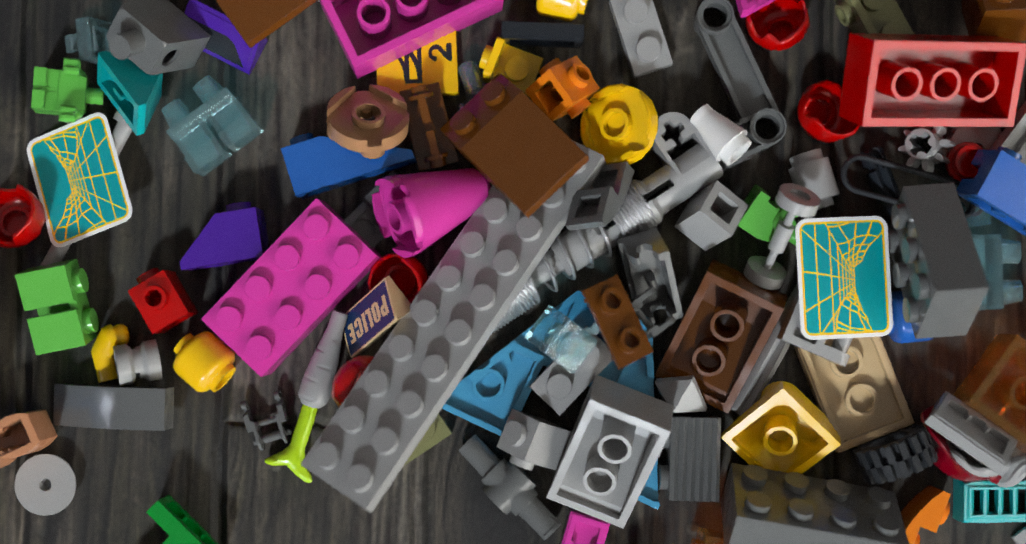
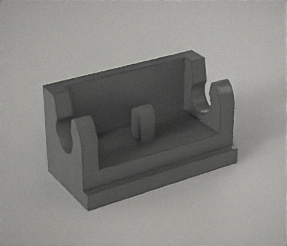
M655 227L617 239L631 300L643 294L652 286L656 290L655 293L642 301L643 307L640 308L650 324L655 323L653 312L658 309L666 310L667 316H674L676 320L683 318L670 252L658 229Z

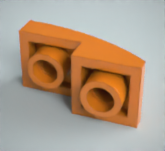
M929 485L901 511V516L909 544H920V535L918 534L920 527L936 533L939 525L944 524L950 512V502H948L950 493Z

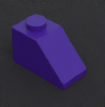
M250 202L226 205L227 212L216 213L212 216L180 260L181 270L195 271L258 260L269 248L264 210L257 207L251 208Z

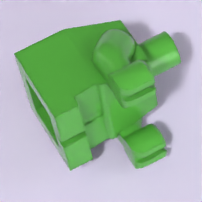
M64 57L63 70L34 66L31 108L35 113L59 115V121L74 123L82 118L84 113H87V104H104L105 93L100 88L89 87V80L86 73L81 69L80 59Z
M755 184L744 199L748 207L738 226L757 239L770 242L780 220L784 221L788 212L782 209L776 203V200L770 201L771 197L769 194ZM794 219L792 224L796 228L797 222ZM794 229L789 239V242L796 246V235Z

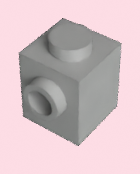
M716 180L689 199L674 227L704 251H707L733 235L748 204Z
M512 408L497 448L511 454L509 462L521 468L532 471L535 464L557 470L571 431L544 418Z

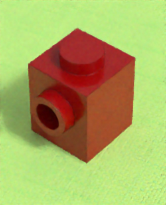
M158 267L153 268L137 277L138 285L128 290L129 295L152 334L165 333L199 313L175 271H160Z

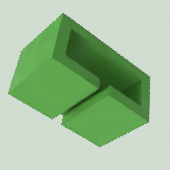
M77 259L32 267L15 274L24 311L37 309L38 316L27 319L36 355L86 346L97 337L96 332L99 330L98 316L95 309L89 307L86 292L89 290L88 277L85 270L79 268Z

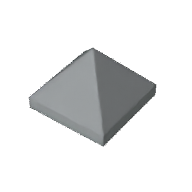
M694 375L656 379L655 384L662 400L674 405L673 414L705 412L708 407Z

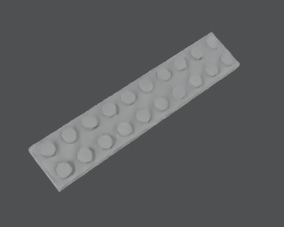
M573 141L587 154L590 160L529 218L497 188L491 187L488 191L489 196L468 220L410 304V312L399 320L300 464L301 466L367 511L373 512L566 224L572 198L576 191L589 189L605 166L606 160L604 155Z

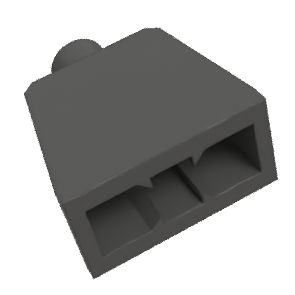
M129 0L118 10L106 37L109 42V50L115 58L120 60L128 58L145 73L156 75L194 67L211 35L169 0Z

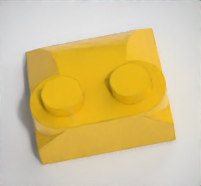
M777 381L767 385L762 391L760 400L721 433V438L749 465H757L764 469L787 473L797 472L803 474L841 445L840 436L827 416L795 385L785 381Z

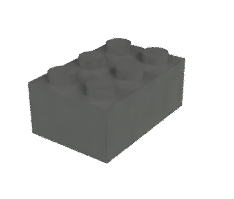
M955 184L903 186L898 203L892 206V220L888 229L889 254H891L894 263L892 270L894 285L896 288H901L904 298L902 304L904 320L906 323H911L915 339L967 335L986 296L989 285Z

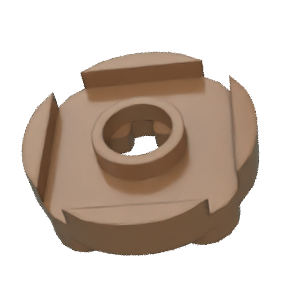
M369 85V91L356 92V86L348 87L336 93L327 105L328 137L348 150L360 152L363 157L368 159L382 157L386 150L399 145L409 132L407 103L400 94L387 87ZM371 117H375V120H371V121L362 120V119H369V118H371Z

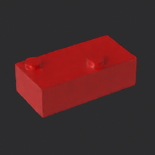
M849 33L839 117L860 126L1014 127L1026 59V43L1000 36Z

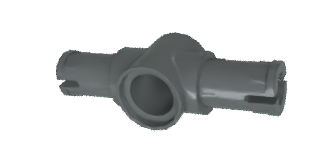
M476 434L458 450L483 478L481 482L485 485L482 488L484 493L506 515L510 512L514 516L519 515L544 541L561 525V522L536 497L538 492L535 490L537 484L521 467L508 462L505 458L500 460Z

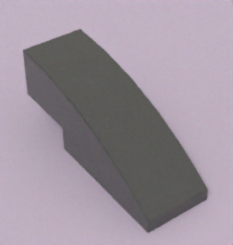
M54 384L53 425L165 431L173 428L174 387Z

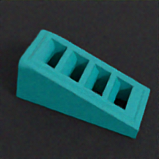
M953 478V519L962 523L1026 522V479H1023L1015 486L1004 488L988 480L966 482ZM1018 489H1025V512H1018ZM974 490H980L979 511L974 510ZM989 490H994V511H989ZM1004 490H1009V511H1003Z

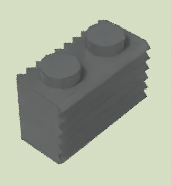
M673 414L671 433L663 447L666 448V465H659L658 487L659 490H665V496L668 500L719 502L720 417L716 415Z

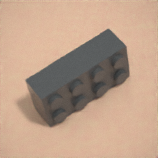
M731 463L720 501L724 544H909L895 491H889L877 486L867 487L849 484L838 479L827 480L804 476L797 472L787 473L764 469L757 465Z

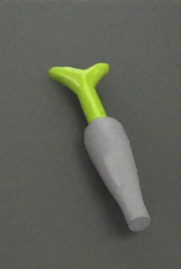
M338 310L332 311L329 324L302 378L298 392L302 408L291 443L281 452L265 458V463L271 466L286 465L297 477L306 483L313 482L309 470L300 464L306 457L305 448L317 411L325 406L331 397L332 382L337 373L343 331L348 318L347 313Z

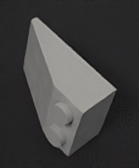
M596 375L581 407L546 498L624 529L671 433L674 405Z

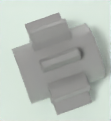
M919 127L913 131L905 129L904 134L907 136L905 145L899 147L898 151L911 156L907 160L906 165L917 168L922 163L924 171L933 173L935 164L940 162L949 164L950 161L946 157L948 148L956 145L955 142L943 138L947 128L934 127L932 131L931 127ZM925 141H928L927 143L931 146L928 153H925L926 150L922 147Z

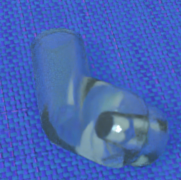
M467 61L458 68L469 101L485 86L475 61ZM468 102L460 103L457 107L458 111L462 109Z

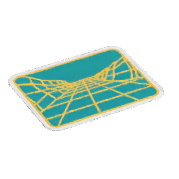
M99 112L93 113L74 123L72 122L34 138L29 142L27 155L39 200L44 206L45 222L50 241L54 246L65 247L130 219L133 211L108 119L104 114Z
M880 216L806 218L799 221L795 228L800 328L803 336L810 340L888 335L893 328L888 226L886 221Z

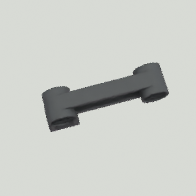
M704 0L694 16V30L700 37L738 120L733 122L747 130V137L752 141L749 149L733 164L726 165L722 160L718 161L722 170L725 171L782 140L786 134L787 124L784 116L779 112L736 20L731 3L728 0ZM709 10L719 12L723 17V25L716 28L710 27L705 23L703 13ZM765 119L772 123L775 130L772 139L759 137L755 129L757 120Z

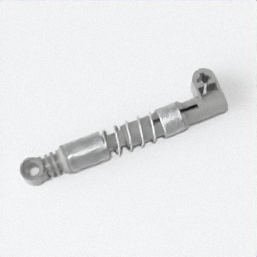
M667 112L658 118V132L652 150L663 167L641 181L632 180L621 208L606 226L578 230L567 229L559 233L550 246V250L546 252L493 333L496 330L499 331V328H502V326H506V323L509 324V321L519 317L520 314L523 315V312L530 310L534 305L537 306V303H540V295L537 288L545 284L552 291L558 292V283L555 276L563 273L569 279L576 280V272L583 267L594 268V260L602 255L611 257L612 248L618 245L617 239L652 229L654 226L657 227L662 222L665 213L723 176L720 163L715 159L697 129L684 114ZM666 130L671 134L676 132L680 134L677 142L680 149L690 142L694 147L672 160L670 155L674 153L677 144L673 139L664 140ZM668 186L669 189L667 191L663 192L662 194L650 200L649 202H646V200L649 197H651L652 195L656 194L657 192ZM552 279L554 287L548 282Z

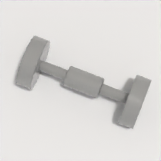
M782 184L775 197L776 203L788 213L784 221L780 220L768 245L770 249L768 257H750L743 270L745 277L750 282L764 289H780L785 281L787 272L775 260L778 254L784 253L795 229L792 224L795 216L813 217L821 203L820 198L813 191L797 184Z

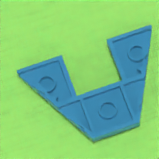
M578 290L462 379L442 409L501 436L511 409L522 411L532 390L529 386L538 377L542 366L548 367L586 326L589 328L595 322L588 304L583 300L585 299L583 293ZM639 319V321H640V323H641L643 329H645V326L643 325V323H642L641 320ZM599 332L597 336L606 344L601 332ZM650 338V339H648V340H649V342H650V344H651V346H652V345H653V338ZM653 353L621 369L617 368L615 361H611L599 374L601 377L654 397ZM657 459L638 501L658 510L660 503L658 500Z

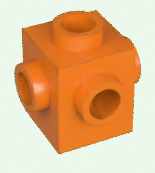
M576 55L563 62L559 58H555L539 70L541 76L525 91L533 103L552 121H555L566 114L573 119L592 105L588 99L600 87L593 79L589 68Z

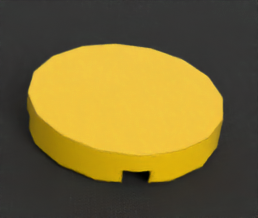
M625 84L607 85L597 91L589 100L592 101V105L587 111L583 112L580 119V136L584 146L604 155L606 164L627 161L631 165L642 159L653 146L658 132V114L653 101L642 90Z

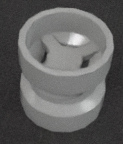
M156 339L142 341L135 349H131L127 344L113 346L119 386L133 384L136 377H140V379L145 378L148 381L162 379L161 361Z

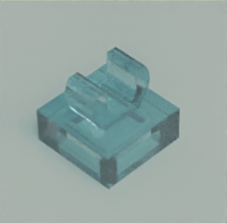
M90 16L75 19L77 33L65 36L66 52L73 53L78 51L80 60L97 64L98 52L105 50L110 52L106 34L112 23Z

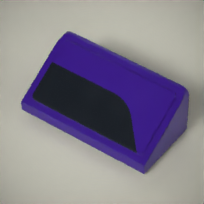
M189 0L184 14L211 35L203 52L250 75L268 39L264 38L250 48L225 14L198 0Z

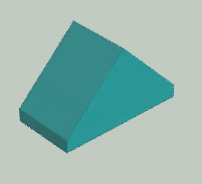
M109 51L98 52L97 84L135 135L144 134L161 98L163 73L150 75L141 70L128 58L120 60L115 58Z

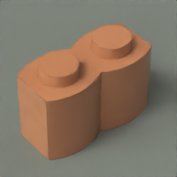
M39 409L12 414L0 420V469L12 463L17 457L46 448L57 438L58 435L46 410Z

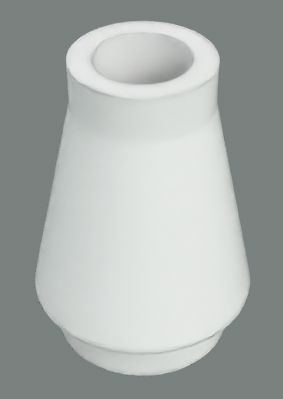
M708 104L700 107L690 119V122L697 129L717 161L722 160L726 165L736 162L751 146L752 141L747 137V130L716 112Z

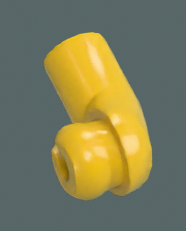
M108 324L101 328L92 346L91 354L98 383L118 379L113 346L129 342V331L124 324H117L115 326Z

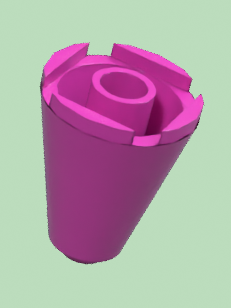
M474 168L389 175L376 180L374 185L379 186V192L372 194V204L377 224L384 239L392 236L398 246L391 249L397 255L408 258L419 254L471 217L489 196L488 191L491 187L489 181Z

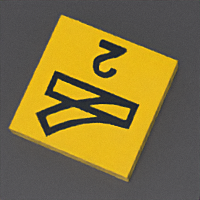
M454 31L376 69L377 85L387 87L400 94V91L439 82L442 96L459 95L457 32Z

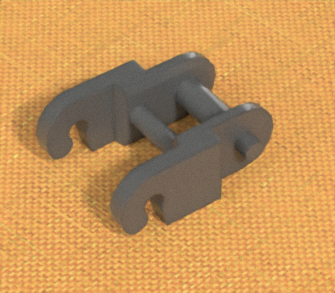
M653 286L630 301L637 316L645 326L644 331L648 339L657 336L676 321L674 316H670L663 323L651 325L640 309L643 307L642 301L656 292Z
M280 390L273 392L274 398L278 402L276 404L278 413L273 417L260 421L254 420L250 405L246 400L240 402V407L245 412L243 419L247 432H254L255 439L253 444L254 446L258 445L260 451L265 450L266 443L282 439L285 443H289V435L292 434L291 429H287L285 421L290 419ZM277 422L278 431L262 435L261 426Z

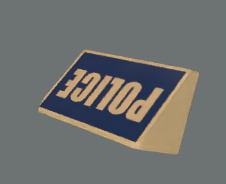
M389 275L346 312L348 318L343 332L351 358H354L370 347L396 325L402 317L410 312L409 306L411 303Z

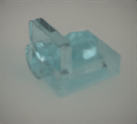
M548 305L524 337L570 373H574L597 344V340L551 305Z

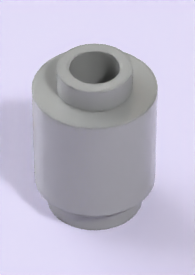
M821 148L789 158L792 168L788 169L792 183L808 188L820 198L821 203L818 210L834 205L832 197L839 195L840 192L829 158L823 156Z

